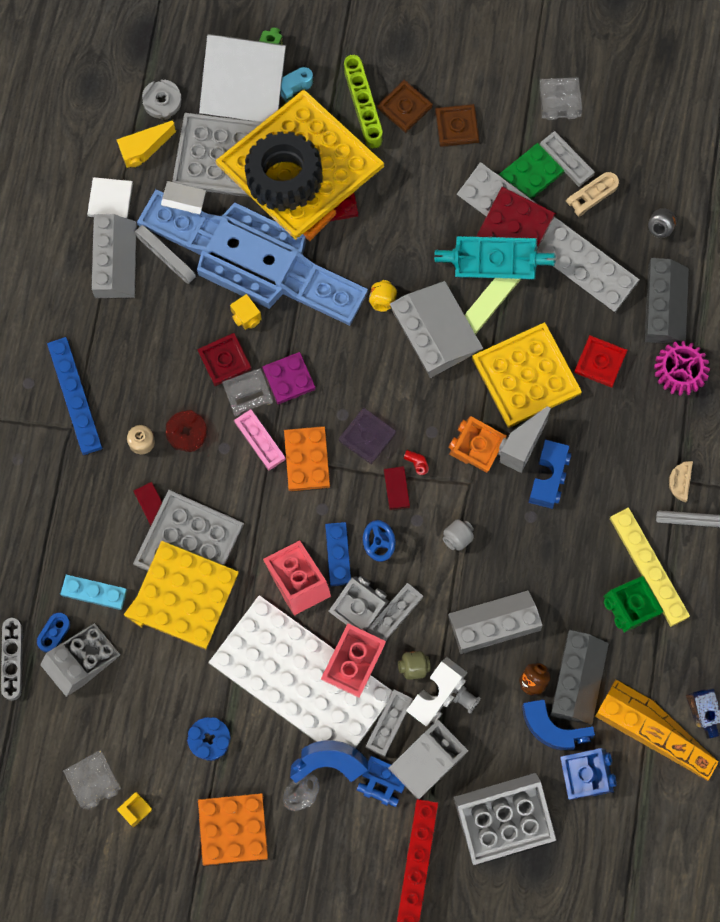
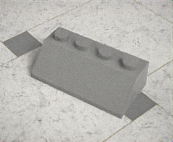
M94 214L92 292L95 298H135L136 235L134 232L137 230L136 221L115 214Z
M529 591L448 614L460 654L538 632L542 628L537 607Z

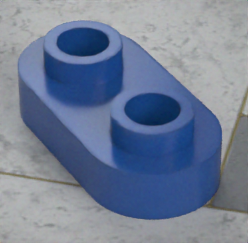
M55 613L49 618L37 638V645L41 651L47 653L62 642L70 629V620L65 614ZM58 622H63V627L57 628L56 625ZM48 639L52 640V644L50 646L45 645V642Z

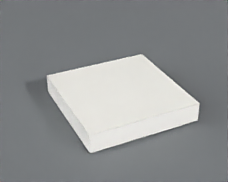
M93 178L87 213L88 217H94V214H115L128 219L133 182Z
M167 181L161 205L200 214L206 190Z

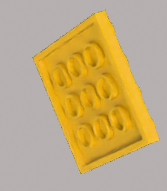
M545 322L472 355V359L508 428L535 416L547 406L553 408L582 393Z
M161 541L128 618L207 650L239 572Z

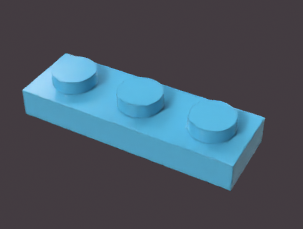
M66 575L60 595L122 610L127 589Z

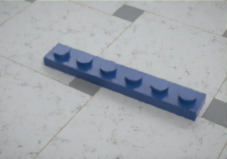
M67 337L49 342L47 345L83 455L101 450L102 445Z

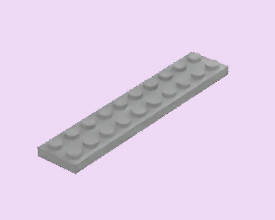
M481 162L457 193L459 197L485 216L488 215L501 187L534 202ZM554 217L537 250L538 253H555L556 258L547 259L556 260L553 267L614 312L619 309L640 281L556 217Z

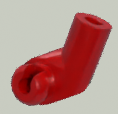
M406 450L404 460L414 463L418 475L427 474L429 466L426 458L421 454Z

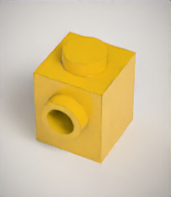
M247 294L230 305L231 312L233 313L232 318L237 326L242 325L244 330L249 327L254 328L260 323L262 319L261 313Z

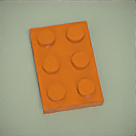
M325 427L284 430L289 491L330 488Z

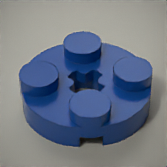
M202 718L189 729L188 746L196 757L206 761H214L221 758L227 752L231 740L230 732L227 726L217 718ZM206 734L215 736L212 740L213 744L209 745L208 742H203Z

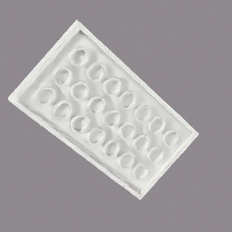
M261 596L257 597L209 661L210 665L316 742L334 740L356 748L383 712L393 692L371 675L360 698L321 680L335 649Z

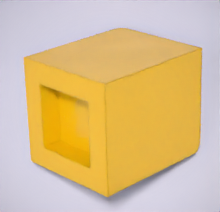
M135 792L117 810L134 828L152 811V808Z

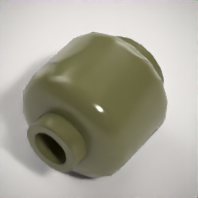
M422 651L404 653L401 661H398L399 673H403L407 680L423 679L430 672L429 657L425 656Z

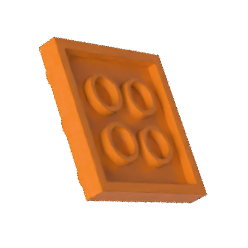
M263 794L198 800L203 866L268 859Z

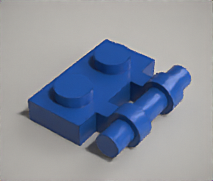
M371 756L368 761V770L362 775V777L370 781L368 785L359 783L357 791L364 793L365 797L370 798L371 796L382 801L381 804L397 807L399 799L392 797L393 791L402 794L405 785L388 769L391 764ZM378 783L387 787L386 793L374 789L375 784Z

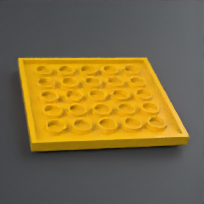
M304 89L215 160L216 165L295 240L384 167V162ZM283 131L284 134L294 132L295 136L300 134L306 137V141L310 140L320 154L323 174L321 188L318 193H315V198L312 201L307 200V205L303 207L299 205L296 207V210L290 211V208L285 209V211H278V208H274V210L268 209L267 204L264 206L259 204L248 189L245 174L246 155L249 154V150L253 145H257L256 141L260 138L265 139L266 135L271 133L276 135L277 132ZM280 162L271 166L266 175L273 180L287 181L296 177L302 168L292 162Z

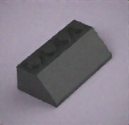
M651 258L648 265L645 342L664 344L677 342L678 345H681L682 341L686 343L689 268L672 259Z
M572 630L568 631L550 714L551 717L592 726L609 643L590 634Z

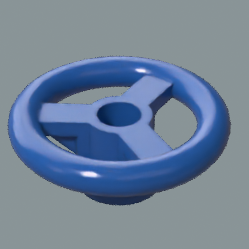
M372 521L366 526L363 533L365 551L375 561L382 562L388 560L395 550L396 541L393 530L384 521ZM373 529L375 537L373 539V544L370 546L369 535L371 530ZM378 548H388L384 555L375 554Z

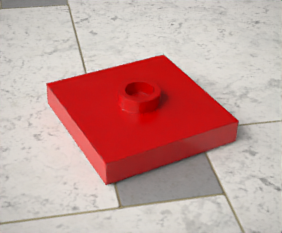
M589 335L574 373L612 388L627 350Z

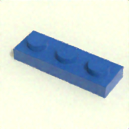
M346 522L325 524L330 586L347 585L351 580Z

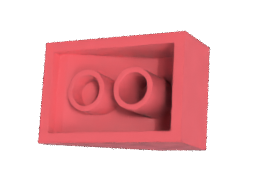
M300 540L263 559L285 602L294 615L331 597L327 581Z
M348 623L321 680L360 698L386 641Z

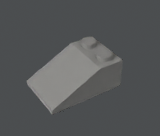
M547 406L511 432L508 439L504 438L498 452V455H500L499 463L522 473L548 421L550 407Z

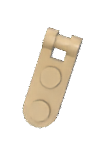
M606 172L571 195L566 202L569 206H573L576 215L580 217L587 210L615 192L619 179L614 173ZM581 198H583L585 201V203H583L582 205L578 201Z

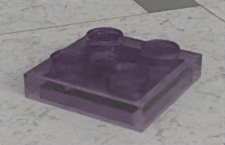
M363 408L340 436L339 442L372 465L395 436L396 431Z

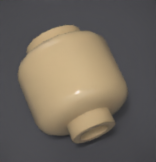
M137 425L131 428L127 435L130 449L137 454H146L154 447V435L147 426Z

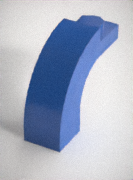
M545 700L527 702L522 705L525 722L536 739L548 747L557 750H574V741H577L578 744L588 743L595 735L593 727L575 730H563L556 727L547 715Z
M334 740L319 741L302 749L301 759H297L291 766L290 778L297 783L317 768L332 767L342 772L352 782L368 770V760L349 744Z

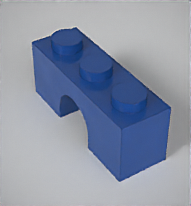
M545 440L539 465L548 467L552 471V477L547 480L535 478L529 503L553 509L554 503L559 504L561 492L558 491L559 484H564L566 472H563L564 465H569L572 454L568 453V445Z

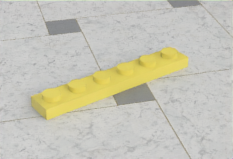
M627 508L611 516L610 520L640 574L645 578L661 606L663 615L670 627L690 617L688 611L630 509Z

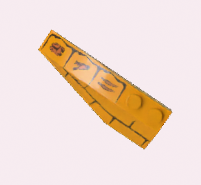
M615 680L595 717L709 781L718 761L653 700Z

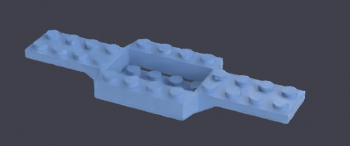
M159 190L154 191L137 221L138 226L143 225L149 231L201 255L197 267L199 276L241 296L247 294L252 301L268 309L284 294L349 326L351 325L368 294V289L330 272L304 257L303 252L306 238L303 234L295 240L277 222L237 203H234L222 216L207 214L203 211L200 214L162 206L164 193ZM230 239H237L239 245L236 248H230L228 241ZM211 252L274 281L276 285L211 255ZM271 255L275 258V262L272 265H266L263 259Z

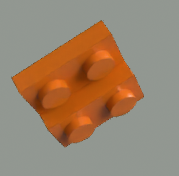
M470 416L467 421L463 419L457 429L460 431L458 438L454 437L450 442L448 448L451 451L449 455L466 464L470 463L487 473L506 435Z

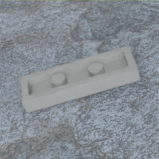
M555 131L540 142V146L564 169V172L578 187L594 176L595 172Z
M407 583L369 626L367 632L386 641L423 599V595Z
M393 690L366 744L367 749L384 757L386 756L413 698Z

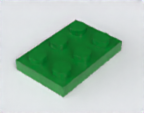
M537 143L498 175L532 200L564 173V169Z

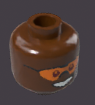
M541 663L526 666L519 679L521 688L525 693L536 695L544 692L551 679L547 667Z

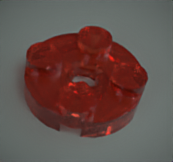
M194 411L178 412L166 423V437L174 449L192 452L203 445L207 434V427L203 418ZM184 427L192 429L189 436L181 434Z

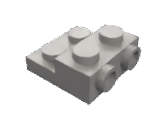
M355 576L351 578L329 612L347 625L349 623L367 632L369 626L381 614L389 601L386 599V593L378 588L376 590L372 589L369 586L370 582L366 578Z

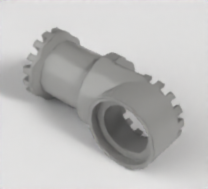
M462 686L459 691L455 689L453 692L457 694L453 702L461 704L468 709L470 714L481 700L480 697L476 698L466 691L465 686Z

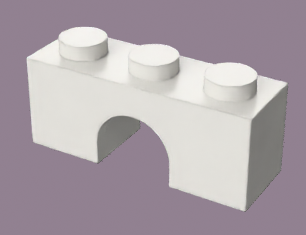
M446 657L430 677L438 685L439 695L432 696L423 690L416 696L406 711L426 727L431 722L435 723L442 715L440 712L442 707H448L454 699L452 694L455 689L459 691L465 684L466 680L463 678L467 672Z

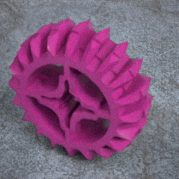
M682 341L681 346L674 342L673 347L668 344L665 348L666 350L662 349L660 351V356L656 357L655 361L657 363L654 365V369L658 370L655 372V377H661L658 383H665L664 390L670 387L672 388L671 394H674L675 390H677L679 396H681L683 391L690 395L691 390L697 392L698 386H704V381H707L709 377L707 373H709L710 368L707 367L709 360H703L706 354H699L700 347L693 349V343H690L688 347L685 341ZM680 355H683V356H686V357H689V358H688V359H684V358H682ZM671 359L673 368L668 373L666 362ZM696 364L698 375L693 378L690 369ZM675 378H680L684 382L675 380Z

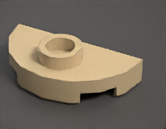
M693 461L677 465L669 477V488L672 494L683 502L688 500Z

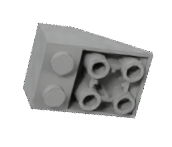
M94 623L47 652L41 666L67 697L83 687L116 660L120 653Z
M437 720L388 769L419 800L465 756L468 750Z

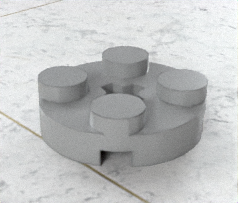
M161 80V82H152L146 86L142 94L144 109L155 118L168 120L181 107L182 97L180 91L171 81ZM166 96L165 102L160 103L157 99L158 97Z

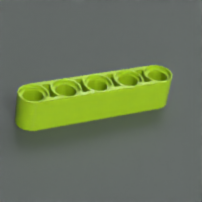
M349 55L344 60V72L363 137L368 147L377 148L383 141L379 117L362 61L356 55ZM354 65V66H356L357 68L351 69V68H349V66ZM358 82L362 83V85L355 86L354 84ZM360 100H367L368 102H366V103H360L359 101H360ZM366 117H372L373 119L370 120V121H367V120H365L364 118H366ZM372 134L378 135V137L371 138L369 136Z

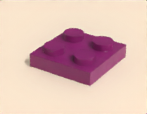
M300 352L262 366L277 404L315 390Z

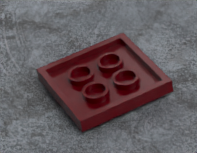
M501 187L476 237L537 238L538 250L556 214Z

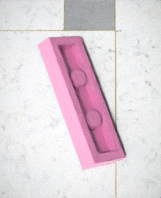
M251 409L234 420L268 471L286 460Z

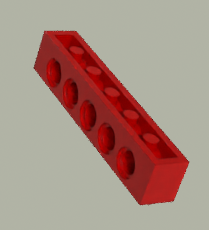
M418 799L416 801L397 922H419L438 807L436 802Z

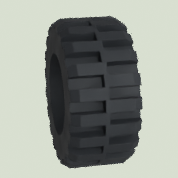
M283 131L277 132L276 135L268 134L265 139L260 138L256 141L257 145H253L250 148L249 154L246 155L245 159L247 185L253 198L257 199L258 203L262 206L267 204L268 209L274 210V208H278V211H285V209L289 208L290 211L296 210V207L299 205L301 207L307 205V200L312 201L315 198V193L319 192L323 180L321 158L318 149L314 148V144L310 140L306 141V137L300 134L295 136L294 132L284 134ZM280 162H292L302 168L296 177L287 181L273 180L266 175L271 166Z

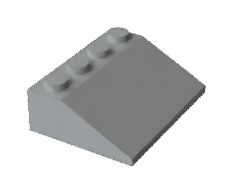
M445 281L409 293L390 303L396 319L429 378L483 350L482 345Z
M536 773L453 797L473 865L556 841L542 784Z

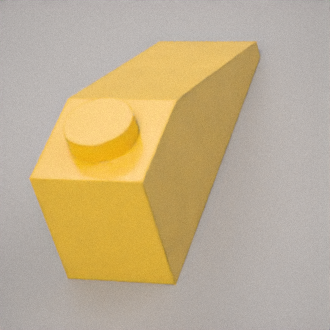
M173 120L117 139L126 168L137 167L147 161L176 132Z

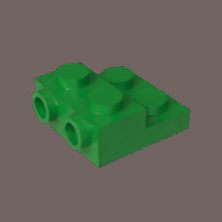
M643 576L618 586L604 595L605 607L608 610H612L615 616V625L619 629L622 628L624 633L663 613L661 606Z

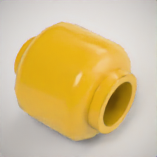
M386 280L374 283L369 296L370 304L375 310L381 312L391 309L390 303L396 300L397 289L391 282Z

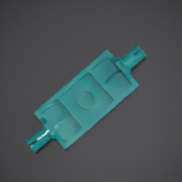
M457 236L456 247L453 250L436 249L434 254L443 255V257H434L436 263L451 262L455 265V277L536 279L537 265L555 266L556 260H547L548 258H556L555 253H538L537 238Z

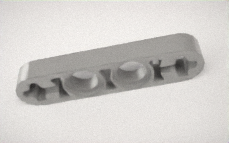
M141 225L134 232L138 239L184 282L189 284L196 277L194 272L145 226Z
M16 618L5 620L2 626L1 693L6 699L11 701L18 699L22 693L23 627ZM11 623L18 627V629H14V637H18V640L12 639L11 632L7 629L11 627ZM11 643H15L18 646V650L14 654H8L6 650L7 646ZM10 664L17 665L18 669L14 675L6 673V668ZM6 679H17V681H13V687L17 691L13 692L12 696L6 692V689H10V682L6 681Z

